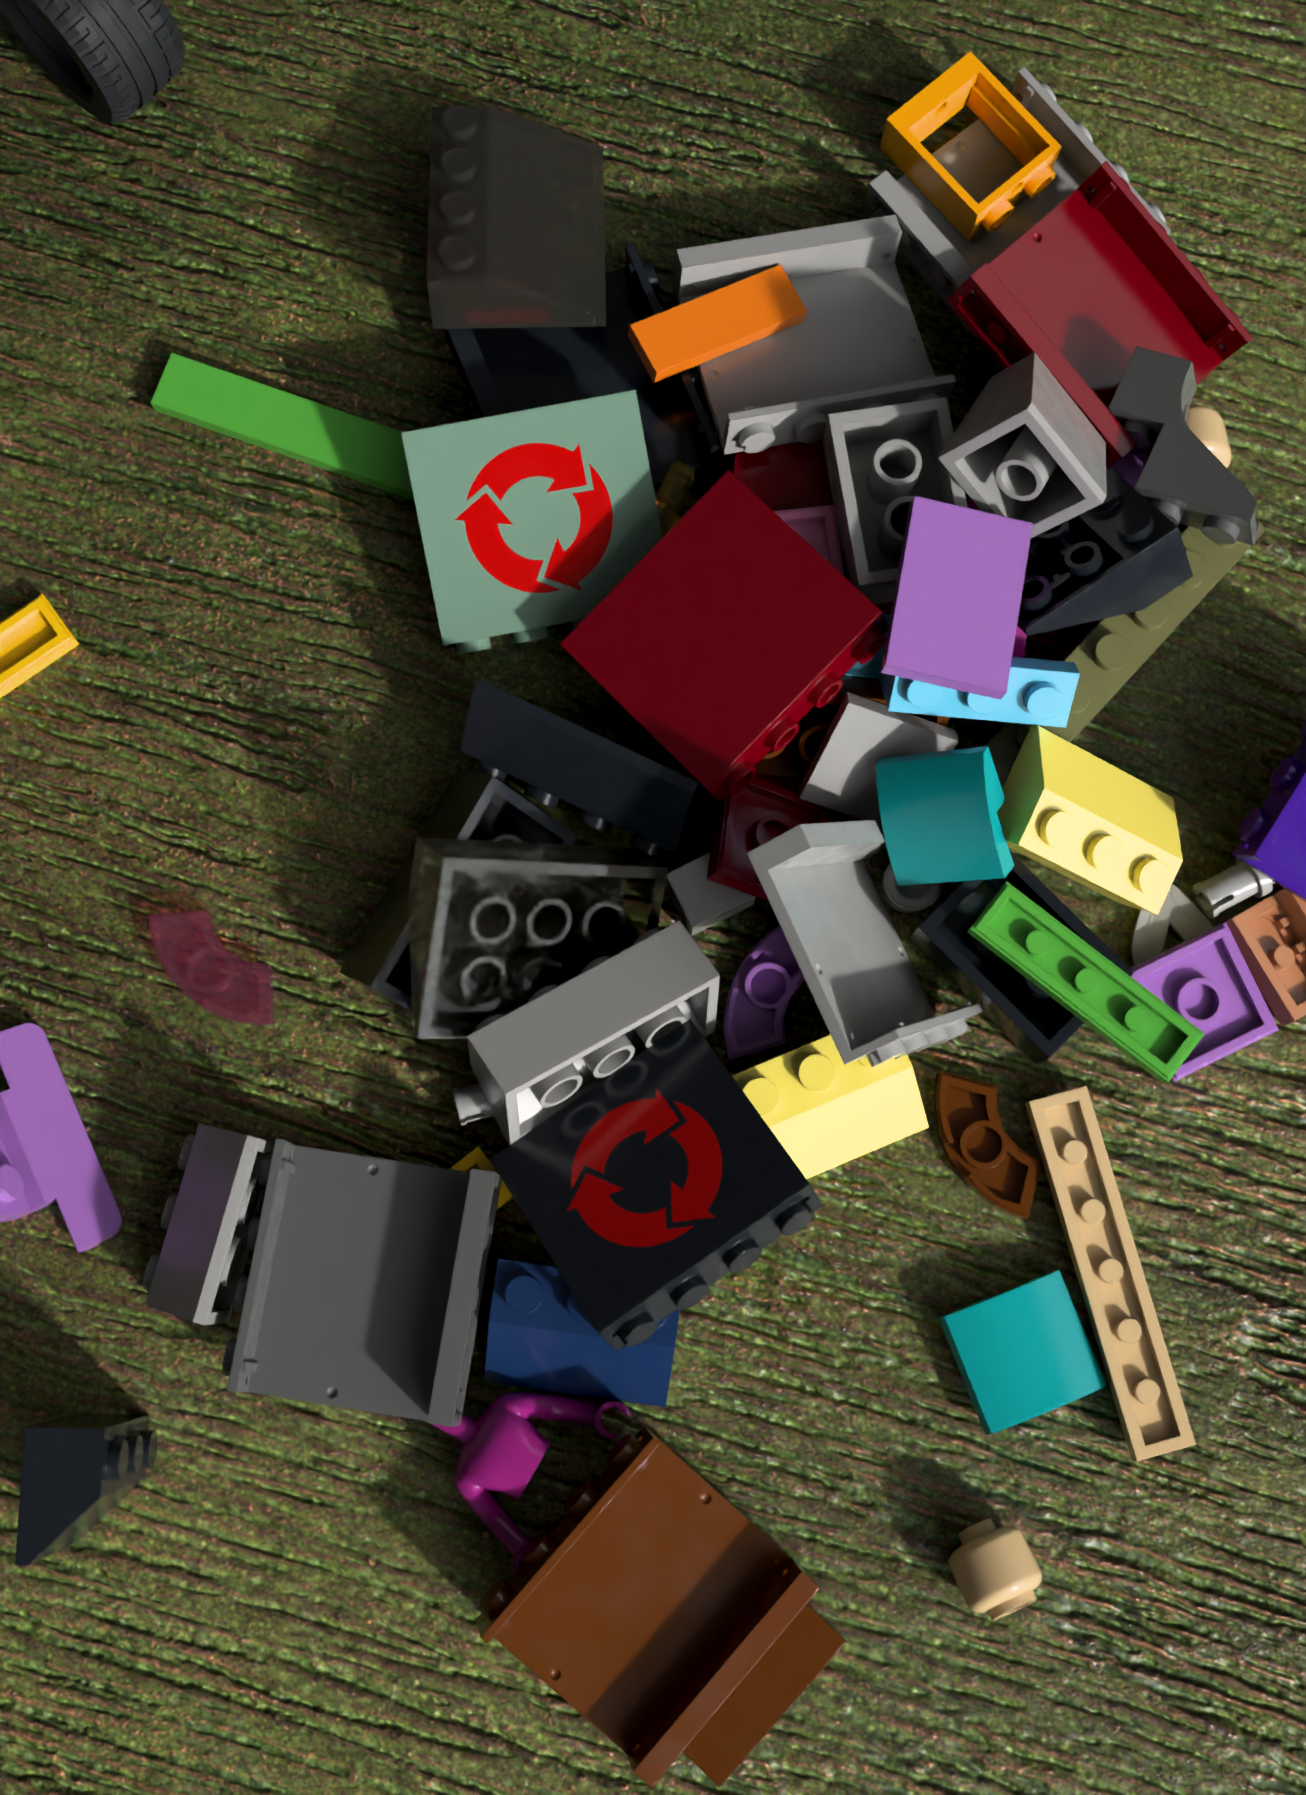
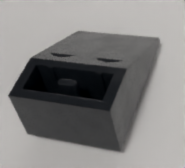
M1112 468L1106 472L1107 497L1102 504L1030 539L1017 626L1027 636L1144 610L1193 577L1178 526Z

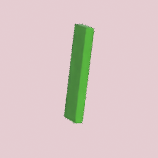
M1006 882L967 931V933L1162 1084L1170 1081L1204 1036L1201 1030L1009 882Z

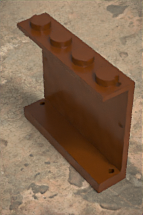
M643 1426L635 1436L632 1433L629 1435L625 1434L613 1446L606 1458V1463L609 1466L593 1485L586 1481L572 1493L563 1508L567 1515L551 1533L543 1530L533 1538L522 1553L520 1560L524 1564L509 1582L506 1583L501 1579L488 1590L480 1601V1607L477 1610L481 1614L476 1620L481 1639L487 1644L493 1637L624 1751L632 1771L652 1788L820 1587L801 1565L646 1426Z

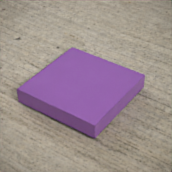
M1227 923L1218 924L1130 967L1134 972L1131 976L1134 980L1204 1033V1036L1169 1082H1175L1279 1030Z

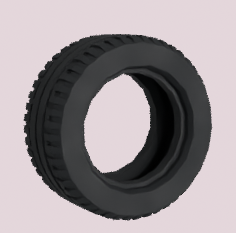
M0 0V18L19 43L60 88L87 112L101 121L107 123L126 121L182 70L185 45L175 21L162 0Z

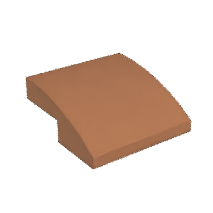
M1284 888L1224 922L1227 923L1260 992L1282 1027L1306 1015V902Z

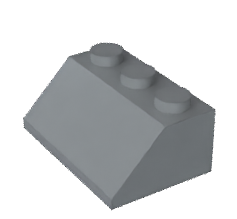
M200 1123L196 1135L188 1134L183 1143L178 1162V1168L185 1171L179 1193L170 1194L161 1217V1229L167 1230L161 1254L153 1253L145 1270L143 1288L150 1290L145 1305L201 1325L229 1322L237 1287L243 1275L249 1254L247 1248L249 1225L255 1213L260 1214L264 1202L266 1189H261L259 1186L262 1160L267 1152L273 1153L275 1143Z

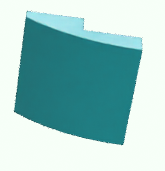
M988 746L881 758L876 763V784L882 829L898 886L1006 878L1014 867V863L997 815V811L1006 799Z
M1059 1270L1043 1274L1000 1294L985 1297L938 1318L985 1435L999 1432L1035 1418L1107 1386Z

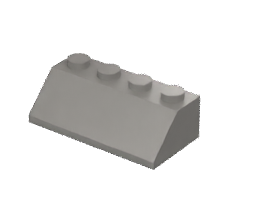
M680 920L663 930L654 928L645 932L636 939L630 948L611 958L603 956L593 960L581 971L580 975L560 986L549 985L540 989L531 996L527 1004L506 1015L496 1014L488 1017L475 1028L473 1033L467 1036L470 1065L509 1145L689 1019L692 1020L704 1038L715 1032L720 974Z

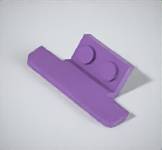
M24 1023L0 1031V1066L10 1088L0 1092V1223L20 1219L57 1202L77 1252L88 1251L115 1236L120 1231L123 1223L122 1214L46 1033L40 1026L33 1023Z

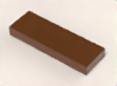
M807 1603L683 1750V1753L720 1788L846 1643L845 1638Z

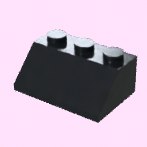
M75 1413L25 1427L15 1565L29 1566L79 1541L146 1478V1468H153L157 1453V1434L155 1430H149V1415Z

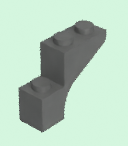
M1136 346L1108 407L1109 411L1137 443L1135 447L1149 448L1151 445L1154 446L1135 486L1136 490L1176 526L1180 523L1200 529L1206 537L1222 544H1234L1235 541H1239L1253 546L1259 533V523L1255 516L1257 512L1255 497L1186 424L1188 409L1197 390L1193 362Z

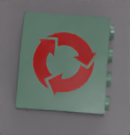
M636 390L401 432L443 646L456 644L457 654L492 648L490 641L492 636L513 633L515 644L549 637L547 626L570 622L572 632L662 539Z

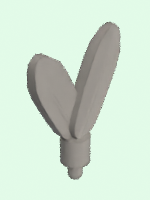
M1174 884L1171 885L1158 915L1139 910L1130 943V955L1133 966L1162 952L1169 925L1182 941L1213 927L1196 905Z

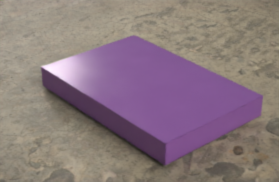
M914 496L909 505L880 673L1001 700L1007 693L1033 523Z

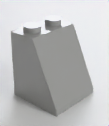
M1035 352L990 378L938 457L981 511L1033 523L1031 538L1102 504L1107 497L1106 442Z

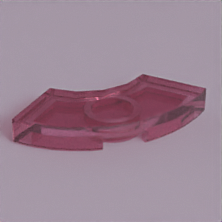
M209 911L148 915L151 938L157 956L172 981L190 999L213 1014L229 1021L253 1026H275L273 967L266 964L245 962L231 954L217 937L212 914Z

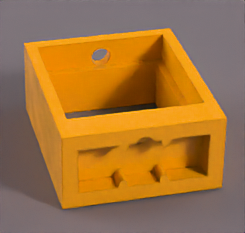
M971 51L886 118L880 145L881 150L968 242L984 229L989 233L997 230L1011 216L1014 211V205L1026 195L1033 199L1050 185L1056 176L1053 168L1062 147ZM966 105L1024 165L1022 169L979 204L920 143Z

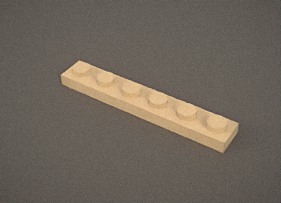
M1087 1086L1025 1103L1131 1459L1141 1461L1196 1445Z

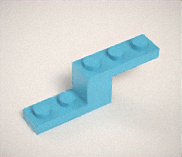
M884 614L889 625L890 614ZM886 641L872 659L864 664L857 662L845 674L878 678L887 709L890 712L1065 728L1080 675L1074 662L1012 657L1007 693L999 700L880 673Z

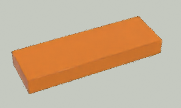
M780 264L633 323L629 326L627 336L652 381L656 383L802 323L808 311Z

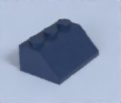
M498 1259L489 1317L484 1382L666 1407L680 1310L676 1309L659 1321L654 1333L645 1341L631 1347L624 1346L619 1351H616L598 1334L557 1266Z

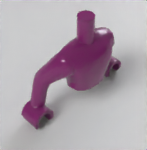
M512 1392L498 1396L477 1421L462 1413L460 1426L448 1427L432 1424L464 1443L456 1463L453 1483L470 1509L515 1558L513 1562L515 1574L522 1567L520 1559L530 1542L489 1491L504 1493L519 1500L552 1441L541 1435L532 1422L527 1419L538 1418L596 1427L603 1437L616 1439L620 1436L613 1431L607 1430L602 1424L601 1417L608 1408L620 1409L624 1414L631 1416L629 1408L623 1402L609 1400L599 1406L551 1394Z

